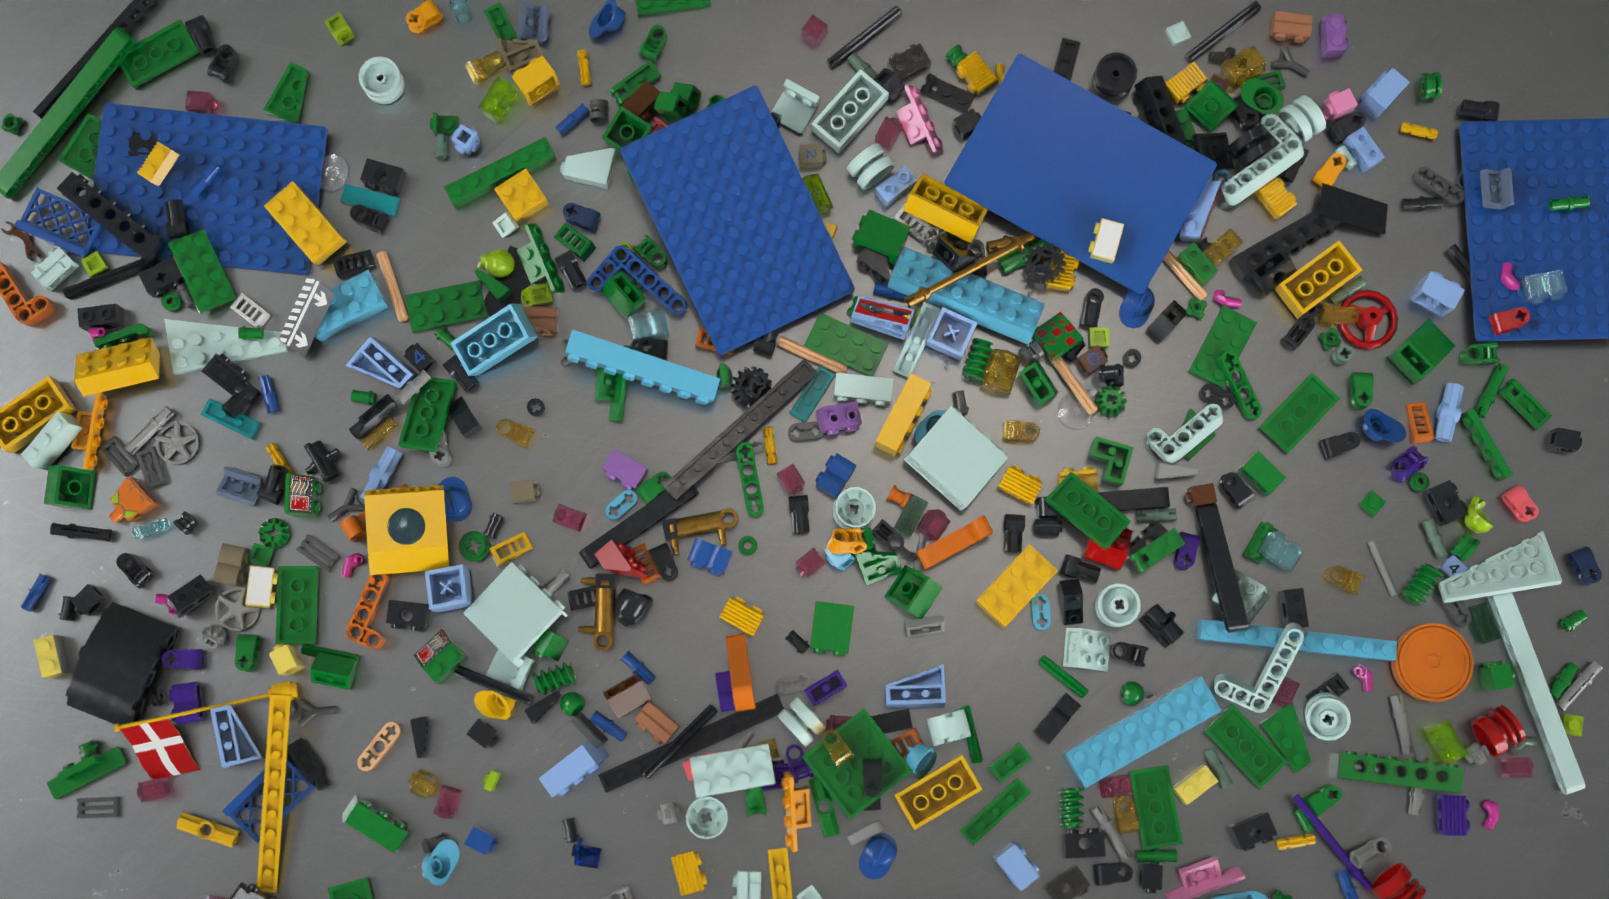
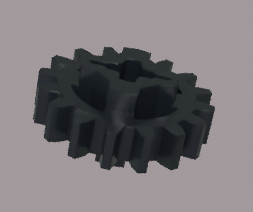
M1044 242L1043 247L1037 244V249L1031 248L1032 254L1025 256L1029 260L1024 262L1025 267H1028L1025 271L1027 274H1030L1031 280L1036 278L1035 281L1038 284L1041 280H1043L1044 285H1047L1048 280L1054 283V278L1060 279L1059 273L1065 272L1062 267L1066 265V261L1063 260L1065 255L1061 253L1059 247L1055 249L1054 244H1051L1050 247L1047 246L1046 242ZM1044 261H1047V266H1044Z
M751 366V369L744 367V373L738 371L739 377H733L736 383L731 384V387L735 388L731 392L732 395H737L735 401H741L740 405L744 407L747 405L750 408L771 389L769 384L772 383V380L767 379L769 374L763 373V369ZM753 375H757L761 380H756ZM743 395H748L751 400L746 399Z

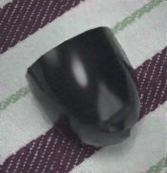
M623 588L614 606V614L617 620L626 627L637 624L644 619L643 616L651 605L653 598L649 595L638 594Z

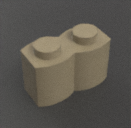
M222 543L213 581L240 586L241 583H244L246 578L244 567L249 563V549Z

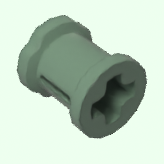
M1342 345L1333 352L1332 359L1336 364L1344 365L1352 359L1354 350L1349 345Z

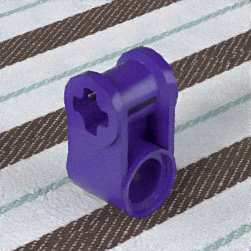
M1411 446L1405 453L1393 461L1392 477L1399 482L1406 481L1417 471L1423 469L1429 462V458L1418 452L1416 446Z
M1180 531L1179 535L1185 544L1176 549L1174 565L1179 570H1187L1195 563L1200 536ZM1185 557V560L1188 561V563H1186L1185 565L1184 561L1181 560V558Z
M202 649L166 651L162 655V663L169 668L202 669ZM176 657V661L172 662L170 658Z
M791 744L786 749V757L795 783L808 776L814 777L811 768L802 758L804 752L801 746ZM798 748L800 750L799 757L791 758L789 756L790 749Z

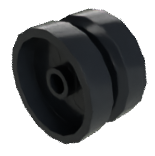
M1113 52L1105 55L1100 59L1093 74L1092 83L1095 91L1107 100H1118L1125 97L1130 92L1137 78L1135 62L1123 53Z
M1263 124L1247 131L1228 146L1233 156L1241 155L1237 162L1242 170L1277 146L1273 138L1264 139L1268 135V131Z

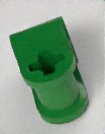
M654 25L650 29L639 49L638 56H645L651 59L653 63H657L668 40L663 26ZM657 33L663 34L660 39L654 38V35Z
M645 235L644 240L633 247L634 251L655 270L665 269L668 261L664 251L648 235ZM656 257L663 258L660 263H655L654 259Z
M1498 343L1470 345L1460 352V360L1467 365L1499 363L1500 359L1497 357L1496 349ZM1469 351L1474 354V359L1469 356Z
M1351 373V402L1353 407L1358 410L1367 408L1373 401V373Z
M659 472L636 488V492L646 505L666 491L663 488V484H660V478L663 477L666 479V482L669 481L672 477L668 473Z
M238 634L234 661L237 669L252 672L257 668L261 644L259 635ZM249 660V664L243 665L244 661Z
M1326 784L1305 796L1303 800L1315 815L1319 816L1341 800L1342 792L1338 787ZM1329 790L1334 791L1332 793V798L1328 797Z
M759 787L747 789L745 791L747 817H750L752 814L761 813L767 815L763 789Z

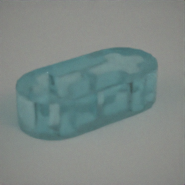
M162 518L134 527L131 531L134 539H141L168 530L170 526L168 519Z

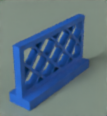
M38 187L21 220L17 219L14 225L21 231L61 247L82 258L92 254L90 250L102 228L98 223L96 226L89 228L87 219H90V216H85V212L72 202ZM40 194L46 196L48 203L39 206L37 200ZM60 202L63 203L65 210L56 213L53 205ZM50 206L52 215L43 218L41 209ZM79 210L82 217L72 221L70 212ZM37 211L39 220L34 222L28 221L30 214ZM67 214L69 222L60 225L57 217ZM54 218L56 227L47 229L45 221ZM83 221L86 230L77 233L74 224ZM71 226L73 235L63 236L61 229ZM88 234L89 240L86 246L80 244L79 236Z
M288 758L286 765L292 770V778H285V781H292V792H284V795H292V803L289 806H283V809H285L283 817L315 786L313 783L309 785L296 766ZM265 769L222 811L227 817L230 816L257 843L260 841V835L257 836L252 831V823H261V820H252V809H262V806H252V798L255 795H263V792L259 791L264 787ZM303 780L308 787L304 791L295 792V781ZM241 809H249V820H240L235 814Z

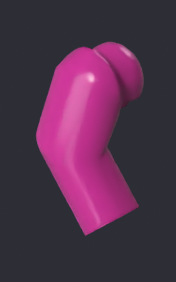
M1363 665L1355 666L1353 672L1363 681V691H1373L1372 673Z

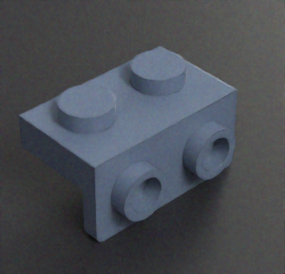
M526 2L520 4L518 39L523 41L528 39L537 40L538 44L546 41L549 33L547 29L550 17L548 12L549 5L544 4L539 7Z
M1511 168L1501 171L1481 170L1480 180L1483 208L1502 210L1514 205Z
M225 466L223 469L224 477L216 490L217 495L254 506L259 490L263 485L262 478L255 473H246L238 468Z

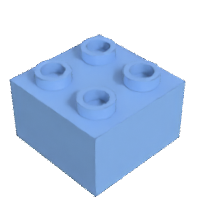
M1394 68L1388 73L1384 71L1361 96L1362 102L1358 107L1375 121L1410 82Z
M1430 271L1418 281L1409 299L1440 317H1444L1455 309L1465 290L1457 282L1448 281L1443 278L1442 274Z
M942 307L926 342V346L960 361L977 322Z
M461 564L425 571L429 610L440 613L466 608L473 603L470 570L468 567Z
M1010 842L992 857L1014 886L1022 891L1040 877L1037 873L1039 869L1033 861L1025 858L1027 853L1020 844Z

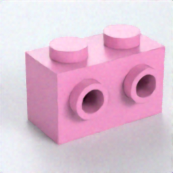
M1350 88L1342 92L1337 90L1329 94V98L1323 101L1324 104L1320 109L1327 125H1330L1348 116L1358 103Z

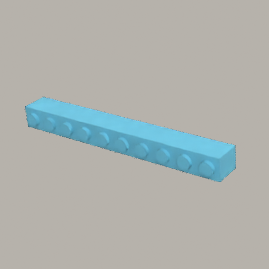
M1201 619L1197 621L1196 640L1274 649L1284 628L1248 625L1247 630L1227 633L1224 622ZM1296 631L1289 634L1290 637H1297L1299 635ZM1303 631L1304 640L1298 652L1391 662L1396 661L1397 641Z

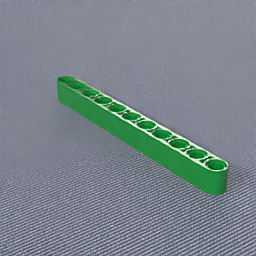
M120 27L114 29L1 169L0 194L10 199L18 192L136 43L134 37Z

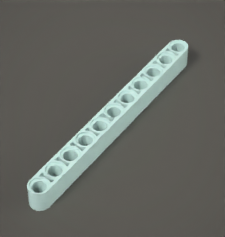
M1513 593L1487 596L1559 788L1564 795L1585 788L1583 776Z

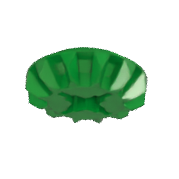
M279 518L267 519L261 524L260 531L258 532L260 541L264 546L272 549L284 546L290 537L288 524ZM275 527V530L282 534L275 535L272 539V535H269L267 532L273 531Z
M470 531L464 534L459 542L460 554L471 562L482 560L487 556L490 549L488 538L479 531ZM472 539L476 544H482L477 547V553L473 549H468L472 546Z

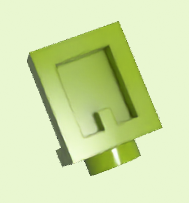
M341 12L324 21L339 46L355 38Z
M549 283L525 288L521 291L522 303L525 306L532 307L552 303L553 298Z

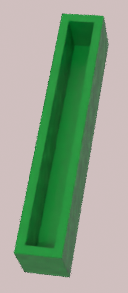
M545 136L444 186V189L453 206L457 209L494 191V188L525 168L530 173L556 160V156Z

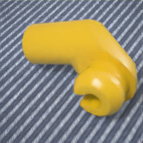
M1004 64L995 65V77L998 79V85L1001 84L1005 77Z

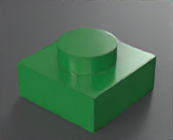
M1369 490L1358 505L1371 517H1374L1385 505L1386 501L1373 490Z
M254 543L248 561L268 567L274 549Z

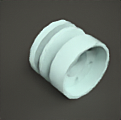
M851 487L844 490L837 497L832 507L833 518L843 529L864 528L873 519L876 511L873 496L867 490L860 487ZM850 506L857 508L855 513H849Z
M712 797L697 799L689 806L686 813V825L690 832L696 837L703 839L715 838L720 835L726 828L728 821L726 808L719 800ZM707 812L710 813L711 822L703 823L701 815H706Z

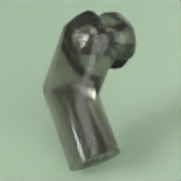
M1228 47L1225 52L1210 51L1209 61L1233 60L1236 56V50L1233 47Z

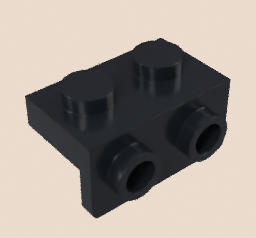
M216 353L201 372L229 394L233 395L238 385L247 379L244 376L246 372L238 365L235 368L230 365L229 362L231 360L223 353L220 356Z

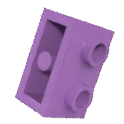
M1344 14L1325 15L1320 21L1322 58H1341L1345 51L1348 50L1349 40L1345 34L1347 31V21H1344Z
M857 401L821 407L816 411L820 432L827 433L828 435L837 434L839 430L852 432L857 430L856 427L862 424Z
M613 449L602 467L605 471V476L613 481L615 478L622 481L620 485L628 490H631V488L636 490L648 472L646 467L616 449Z

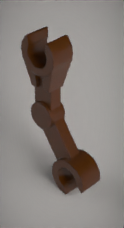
M6 221L5 223L10 225L11 229L6 231L1 228V230L7 235H15L23 240L26 257L33 261L31 254L36 252V256L41 258V253L33 245L31 236L16 229L13 223Z

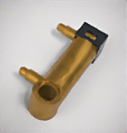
M725 508L720 511L679 519L662 520L665 540L670 541L674 555L679 554L678 539L686 536L717 531L720 544L726 545L725 529H732L738 524V515L734 509ZM726 514L734 516L732 523H725L723 521Z
M597 573L596 577L581 578L580 581L581 584L595 585L596 600L594 626H579L578 632L594 634L593 645L598 650L604 651L609 649L614 642V606L617 574ZM600 635L607 636V645H601L599 643L598 639Z

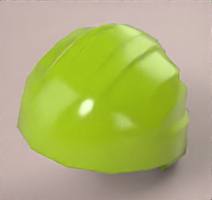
M496 249L488 254H481V261L477 265L478 268H485L490 275L503 278L514 270L515 262L513 256L508 251Z
M1474 496L1468 505V515L1465 516L1464 520L1466 526L1473 532L1485 533L1494 526L1482 511L1486 502L1478 496Z

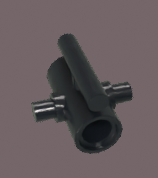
M321 440L304 445L312 461L310 466L305 469L308 475L313 472H319L326 483L341 474L334 463L336 457L341 454L338 448L327 451Z
M1158 603L1138 619L1164 648L1173 644L1184 634V631L1174 621L1176 614L1173 611L1166 613Z

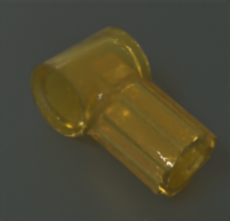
M498 50L481 59L475 58L470 60L465 67L474 83H480L487 79L490 73L506 64Z
M1322 303L1324 307L1320 311L1319 324L1325 326H1335V324L1355 325L1358 322L1357 308L1339 307L1331 303Z

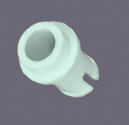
M1346 145L1336 150L1335 153L1343 154L1346 158L1344 168L1350 170L1358 164L1356 162L1357 158L1352 156Z

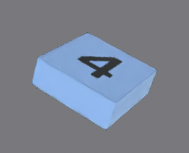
M1451 555L1439 568L1447 578L1463 573L1468 569L1454 555Z

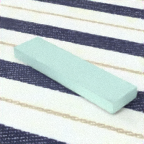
M923 302L893 372L909 378L911 373L913 374L941 311L940 308Z

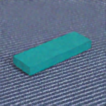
M345 184L340 202L351 206L363 205L388 216L395 217L400 198Z
M821 365L816 370L817 374L808 382L789 414L802 422H807L836 374Z
M211 398L208 399L200 415L251 440L254 439L262 424L261 422L242 413L235 419L230 418L222 410L223 404Z

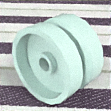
M373 57L367 60L360 68L358 75L359 83L367 96L375 103L391 104L403 94L405 88L404 77L396 64L389 58Z
M1301 95L1292 104L1286 105L1279 111V119L1301 139L1302 144L1310 140L1312 135H1317L1326 128V121L1321 109L1306 95Z
M879 143L866 148L847 166V171L850 175L858 177L857 183L862 190H867L876 185L895 167V163L890 156H884L885 150Z
M1116 583L1105 587L1098 593L1094 602L1096 617L1101 623L1108 627L1119 628L1132 623L1137 618L1141 602L1133 588L1126 584ZM1115 603H1118V604H1119V606H1120L1119 609H1115V607H1116V604H1115Z
M1328 692L1319 693L1311 697L1306 703L1304 710L1305 721L1311 733L1317 738L1326 741L1336 740L1348 731L1351 723L1350 712L1344 701L1336 694ZM1329 714L1330 717L1325 718L1324 715Z
M796 697L790 703V707L796 715L793 716L787 709H783L777 716L802 744L807 747L813 742V737L807 729L810 728L816 735H820L826 727L818 720L819 717L808 705L805 706Z

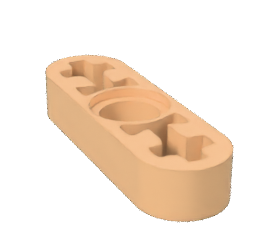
M386 723L359 756L357 765L362 771L373 770L402 733V728L398 723ZM395 726L396 735L391 734L387 738L388 740H391V742L389 743L385 738H382L381 736L382 734L383 736H387L390 732L388 730V727ZM377 741H382L385 744L382 752H377L374 748ZM371 750V752L374 755H377L378 758L376 759V757H372L370 760L371 766L364 767L363 765L365 762L363 761V759H368L372 755L371 753H368Z

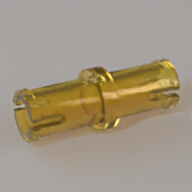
M389 416L381 425L375 426L366 438L361 440L362 445L367 450H370L381 439L384 440L385 436L397 427L398 424Z

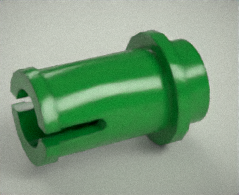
M239 327L238 337L243 341H246V339L263 340L264 330L263 327Z
M441 326L434 335L437 340L440 339L452 350L453 347L450 343L456 340V338L447 331L448 328Z
M353 390L351 392L352 402L367 403L369 406L376 403L377 394L372 390L369 392Z
M1580 609L1568 618L1564 617L1561 626L1567 632L1574 631L1575 627L1587 621L1588 617Z
M1300 808L1293 812L1302 826V831L1304 830L1305 833H1308L1316 828Z

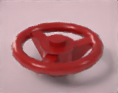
M1372 290L1357 291L1351 298H1346L1340 307L1338 316L1340 330L1346 339L1357 347L1367 349L1381 347L1389 342L1397 331L1399 320L1396 308L1390 299L1380 292ZM1370 297L1379 300L1385 306L1380 308L1376 306L1364 308L1352 305V303L1360 298ZM1347 312L1357 317L1358 326L1365 330V341L1352 335L1347 328ZM1389 312L1391 317L1389 330L1383 337L1373 341L1376 327L1382 321L1383 315Z

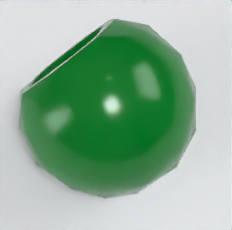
M1128 681L1123 684L1121 700L1129 706L1138 705L1144 699L1145 692L1143 687L1135 681Z
M568 692L560 700V709L568 716H576L584 708V699L576 692Z

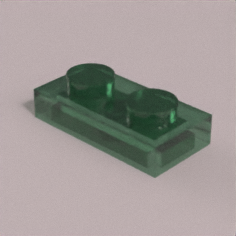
M911 493L894 529L911 537L929 502Z
M1487 602L1468 607L1481 643L1486 644L1499 639L1500 636Z

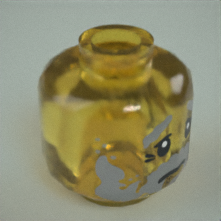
M420 769L417 774L413 772L407 782L410 784L409 791L423 799L427 798V796L431 797L438 785L436 776L424 769Z

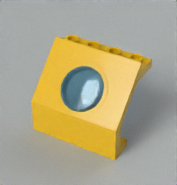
M444 485L365 491L370 575L430 571L449 567Z

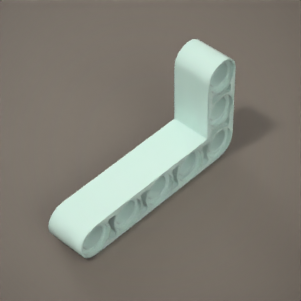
M1265 115L1261 120V124L1268 131L1266 137L1273 138L1277 146L1223 184L1222 192L1227 204L1236 205L1303 157L1304 150L1301 139L1276 115Z
M1290 623L1285 627L1255 687L1227 674H1219L1214 678L1216 694L1256 713L1265 712L1304 640L1301 626L1297 623ZM1293 631L1299 633L1297 637L1289 636V634ZM1284 648L1290 649L1288 654L1280 653ZM1275 665H1279L1282 667L1278 671H1274L1271 669ZM1221 682L1228 684L1225 688H1220L1218 685ZM1266 682H1271L1273 684L1271 687L1268 688L1263 686V684ZM1241 690L1246 692V694L1243 696H1238L1236 694L1238 691ZM1256 699L1264 700L1261 704L1254 703Z

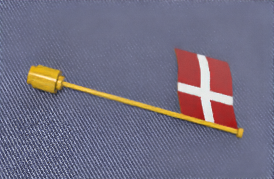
M295 681L271 684V689H268L267 694L123 725L118 723L114 724L115 732L121 731L132 745L146 773L153 780L201 770L191 757L181 734L169 720L170 718L267 697L270 700V694L291 695V700H294V697H298V689Z

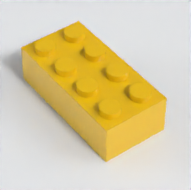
M923 173L910 192L903 209L909 214L972 243L988 211L987 208Z
M293 181L264 205L306 256L317 266H320L347 242L300 186Z
M1338 240L1281 282L1274 290L1298 319L1354 278L1363 269L1340 240Z
M152 337L129 343H121L91 352H83L76 355L74 381L82 396H88L159 379L160 352Z
M912 373L910 374L876 439L874 447L894 457L897 453L901 454L906 440H904L905 436L909 437L915 426L913 421L914 419L918 420L923 411L922 403H927L933 390L930 389L932 383Z
M47 376L0 408V446L4 451L14 454L32 442L57 411L69 415L77 411V408L57 379Z
M1029 544L981 594L975 603L1002 628H1005L1058 570Z
M959 755L893 795L910 825L916 830L983 789L963 755Z

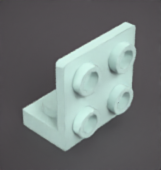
M786 79L783 84V93L771 112L782 115L780 124L798 134H802L820 103V96Z
M1234 569L1248 625H1250L1270 597V593L1264 585ZM1215 594L1212 599L1219 604L1217 594Z
M1066 628L1063 667L1107 672L1111 633L1083 628Z
M498 649L485 676L522 690L536 660L522 655L520 658L524 663L518 667Z

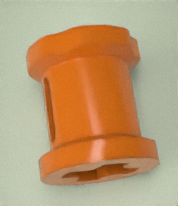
M894 485L886 500H892L904 508L911 493H905Z

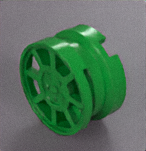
M1433 72L1432 74L1422 73L1421 76L1423 77L1419 79L1421 99H1429L1430 97L1432 99H1439L1442 93L1441 74L1439 72Z
M1468 531L1465 532L1466 535L1462 534L1450 549V553L1459 556L1462 562L1466 561L1480 544V540L1471 537L1472 534Z

